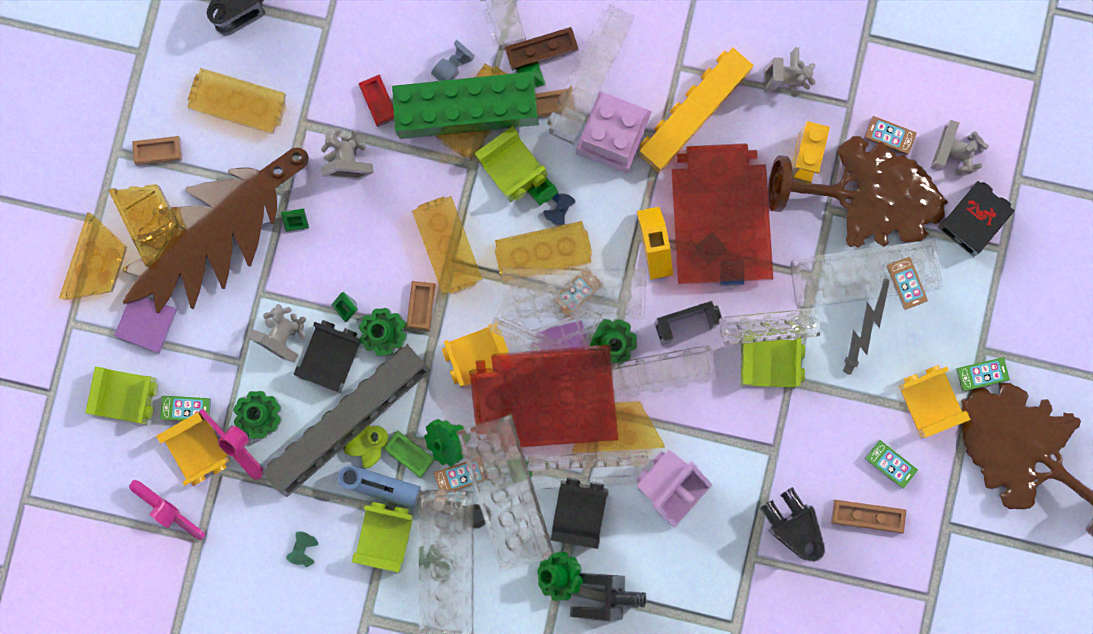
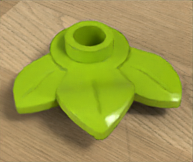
M369 425L345 446L344 453L354 457L361 456L363 468H370L380 460L381 448L387 444L388 433L381 426ZM377 433L378 440L374 442L373 435Z

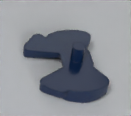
M557 193L552 197V200L557 203L555 210H544L543 214L553 224L564 226L567 210L576 201L568 194Z

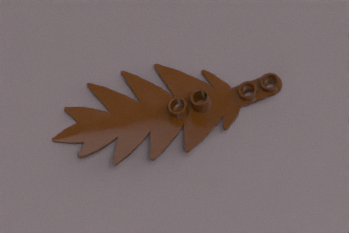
M292 148L261 171L245 167L229 169L228 173L239 179L205 182L186 187V192L209 206H182L160 209L159 213L184 229L156 231L134 237L135 241L161 252L138 259L123 268V272L138 276L122 301L123 304L138 301L153 294L155 310L157 313H160L170 299L181 274L190 308L194 309L201 290L206 255L221 288L225 289L233 248L232 232L247 266H252L259 244L264 218V206L270 223L274 224L277 213L275 188L307 166L309 162L307 152L302 148ZM294 156H301L299 161H295L292 158ZM281 169L282 173L275 174L274 170Z

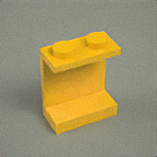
M806 121L798 134L794 150L792 179L811 183L814 173L819 174L830 126Z
M498 322L491 323L487 328L455 340L444 341L445 348L441 350L446 362L451 361L454 368L450 371L454 384L459 383L462 388L514 368Z
M939 364L926 369L927 374L918 378L916 373L904 378L905 383L899 385L921 439L970 420L967 411H961L945 372L949 371L948 367L940 369Z
M200 412L156 435L160 444L166 443L186 478L182 482L184 486L192 483L193 486L206 480L205 474L211 471L214 475L227 468L225 463L231 460L219 447L218 436Z

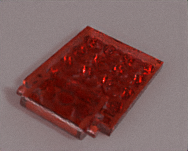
M747 143L686 146V153L677 154V163H686V168L671 169L678 285L773 280L766 164L749 165V159H757V150H748Z
M610 345L496 353L491 356L492 368L485 367V360L475 361L476 369L469 371L476 433L483 434L485 441L493 440V433H500L501 449L618 440Z

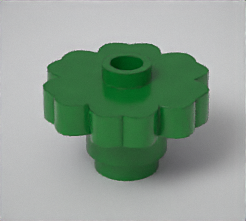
M388 308L374 309L372 315L364 316L362 323L359 325V330L363 333L360 337V342L367 351H374L377 356L393 355L395 348L403 347L407 339V334L403 331L406 327V322L399 313H392ZM384 328V334L382 336L381 330Z
M619 317L613 321L609 318L602 319L595 324L596 331L589 334V348L595 352V358L605 365H610L613 361L617 365L623 364L631 358L630 351L637 348V335L630 331L631 325ZM613 338H616V339H617V340H616V343H614V344H609V341H610L611 339H613Z
M250 391L247 394V399L239 398L237 405L233 408L234 413L237 415L234 419V424L244 431L245 434L248 433L252 439H265L269 431L276 432L282 422V418L278 413L282 407L274 396L267 397L264 391ZM257 411H260L261 415L260 418L257 420L255 418V413Z
M436 419L426 426L427 434H425L424 438L427 448L433 451L434 459L441 465L447 464L450 467L459 463L463 459L462 451L465 450L464 445L468 440V433L465 427L460 424L452 425L447 420L441 421Z
M567 552L549 553L548 559L541 560L537 574L538 586L544 596H551L553 601H566L571 599L572 594L580 591L583 580L579 574L582 567L578 563L577 558L569 557Z

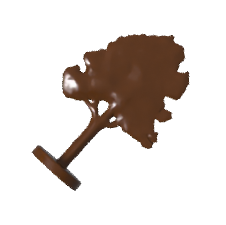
M852 136L838 148V155L845 166L840 182L832 185L792 181L791 160L788 156L779 155L773 162L768 183V205L772 212H782L785 209L790 192L829 196L839 200L840 204L848 209L846 214L847 245L849 247L856 246L857 248L865 245L864 240L873 234L874 240L885 247L889 243L887 235L891 234L893 230H898L900 240L903 242L922 241L929 236L923 225L928 223L937 224L944 219V204H947L948 200L939 192L937 186L932 182V177L927 175L926 171L917 164V161L908 159L904 155L896 156L895 152L890 151L883 142L877 143L872 151L866 152L865 149L868 146V142L861 136ZM855 180L857 182V190H844V186L850 181ZM845 199H850L852 203L846 202Z
M999 383V395L990 393L986 388L973 389L967 400H961L963 405L962 411H967L970 420L963 423L964 427L962 428L964 445L967 448L966 453L972 458L975 465L982 467L980 472L984 475V483L987 489H995L1000 486L1007 488L1006 492H1002L999 495L1004 507L1010 510L1030 509L1035 504L1036 487L1048 479H1055L1064 483L1093 506V491L1064 468L1062 454L1059 452L1061 448L1065 447L1075 429L1080 427L1081 420L1074 417V413L1064 412L1063 416H1049L1053 408L1048 399L1041 400L1039 407L1033 406L1029 408L1025 406L1029 397L1027 391L1012 383ZM1052 454L1056 457V461L1051 459ZM1038 462L1044 463L1051 471L1046 473L1036 472L1035 465ZM1093 518L1086 527V532L1092 537Z

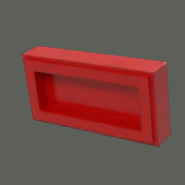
M380 74L358 83L376 126L378 127L394 120L393 104Z

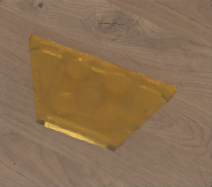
M153 184L145 185L144 187L131 186L128 189H109L108 191L144 265L148 268L151 267L180 226L161 187Z
M87 212L59 299L70 300L110 293L114 290L128 247L92 213Z
M640 401L599 403L591 405L572 453L665 448V444Z

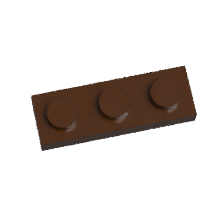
M569 27L506 46L505 51L513 71L578 51V45L573 29Z

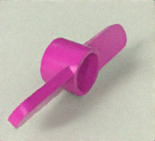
M202 408L199 411L201 415L221 436L218 439L219 447L227 455L232 456L251 478L260 479L264 474L262 472L263 468L244 448L249 443L245 432L236 426H231L224 432Z
M133 480L129 484V489L153 507L149 514L158 523L169 528L175 522L196 539L202 540L205 537V533L182 516L181 512L174 505L161 498L142 482Z

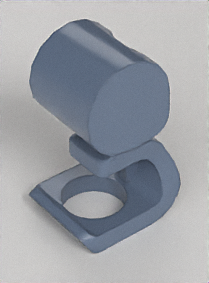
M458 40L454 42L456 47L455 55H451L448 60L441 59L431 72L438 81L455 79L459 74L457 68L466 62L472 61L475 57Z

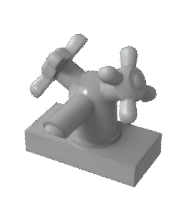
M795 47L790 52V67L783 66L784 58L774 57L764 69V92H774L780 85H790V91H794L797 86H803L806 90H809L810 85L816 83L812 77L813 69L816 65L811 63L809 66H805L804 62L799 60L798 47Z
M950 120L944 126L930 168L940 171L945 167L948 157H952L963 162V166L956 170L957 175L963 173L971 174L982 168V163L975 165L972 163L974 151L978 148V151L982 153L984 149H988L989 145L984 142L977 131H973L967 136L971 141L969 144L955 139L960 122Z
M337 128L334 133L326 134L325 144L322 146L321 151L325 153L331 146L335 150L324 155V160L330 163L321 167L323 177L361 180L374 173L371 163L355 161L356 149L359 148L362 151L366 149V145L361 144L357 138L358 132L356 130L351 132V138L343 136L341 138L342 141L337 139L342 131L340 128Z
M277 304L271 312L263 314L266 326L272 328L269 335L252 329L248 338L279 358L295 363L299 354L286 347L285 344L289 335L298 333L300 339L305 337L303 329L306 318L300 317L297 319L296 314H291V322L283 314L290 313L292 309L290 307L282 308L281 304Z

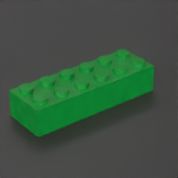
M533 72L392 86L395 132L399 139L506 129L511 126L516 128L539 125L536 81Z

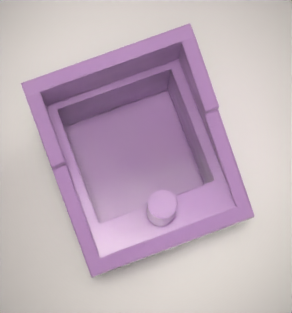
M599 91L576 148V154L628 174L652 111Z
M668 449L666 453L661 451L653 460L654 467L650 471L644 470L637 478L639 483L637 488L653 503L657 513L675 528L712 484L692 461L687 464Z

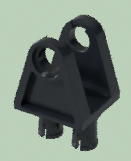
M211 0L207 8V18L219 34L224 36L232 35L266 14L262 7L264 0ZM215 10H217L215 17L213 18V13ZM231 23L230 27H228V28H226V29L220 28V27H222V26H225V25Z
M794 487L780 494L792 512L790 516L784 518L773 500L767 502V505L760 507L772 525L768 529L769 533L795 555L811 562L818 561L824 556L825 546L815 509L811 505L803 504ZM811 542L814 546V551L808 555L805 547Z
M580 573L579 576L583 580L582 584L605 586L604 591H607L606 605H603V608L570 607L569 616L600 621L622 620L623 607L635 609L645 607L646 592L625 591V576Z

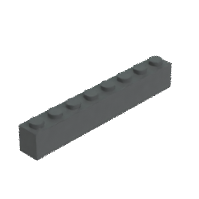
M408 344L405 347L399 348L388 362L379 365L372 376L362 380L355 391L344 396L340 400L339 405L333 410L327 411L315 426L306 429L298 441L289 444L285 452L278 458L271 460L267 464V468L262 472L279 493L288 497L431 370Z

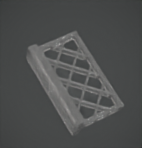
M514 276L496 317H494L491 323L490 331L579 369L582 358L602 319V315ZM519 284L526 287L529 296L516 300L513 293L516 285ZM531 290L537 293L532 295ZM542 295L548 297L551 306L538 310L534 298ZM510 297H512L513 302L508 303ZM531 300L535 312L522 316L518 304ZM515 305L519 315L518 318L508 320L502 317L506 308ZM563 305L570 307L573 315L560 320L556 308ZM553 309L557 321L544 326L540 314ZM537 315L541 327L534 330L528 329L524 320ZM588 315L595 318L591 327L581 329L578 321L579 317ZM575 319L579 331L565 335L562 324ZM559 325L563 337L555 340L549 338L546 329ZM581 335L583 345L580 351L571 348L567 339Z

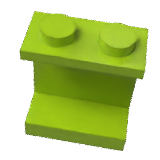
M513 126L475 152L478 162L510 203L514 200L522 199L527 194V190L533 186H540L546 180L545 177L548 176L544 165L541 166Z
M744 336L741 339L740 386L800 387L801 382L805 380V369L801 368V359L805 358V344H801L802 338L779 340L754 339V337Z
M95 366L85 413L147 425L148 420H151L153 415L151 403L152 398L157 395L158 391L157 378Z
M372 502L371 506L364 505V510H366L357 551L353 554L352 562L400 573L414 516L408 515L409 510L395 507L394 511L385 510V504Z

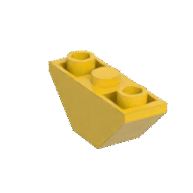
M660 206L636 211L650 280L673 276L671 249Z

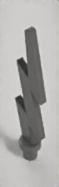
M885 278L875 309L873 310L869 303H866L861 336L859 337L853 329L849 354L844 360L846 364L843 372L851 375L854 368L858 367L860 348L868 355L873 321L880 329L890 283L888 278Z

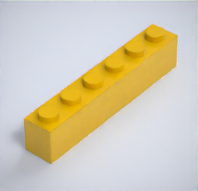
M732 47L729 52L724 50L716 59L718 64L713 69L709 67L700 78L703 81L698 86L693 85L686 92L685 96L687 98L682 104L677 102L670 110L672 115L667 121L662 119L654 128L656 133L651 138L647 136L640 143L639 148L641 150L638 156L659 174L752 71L754 65L735 48Z

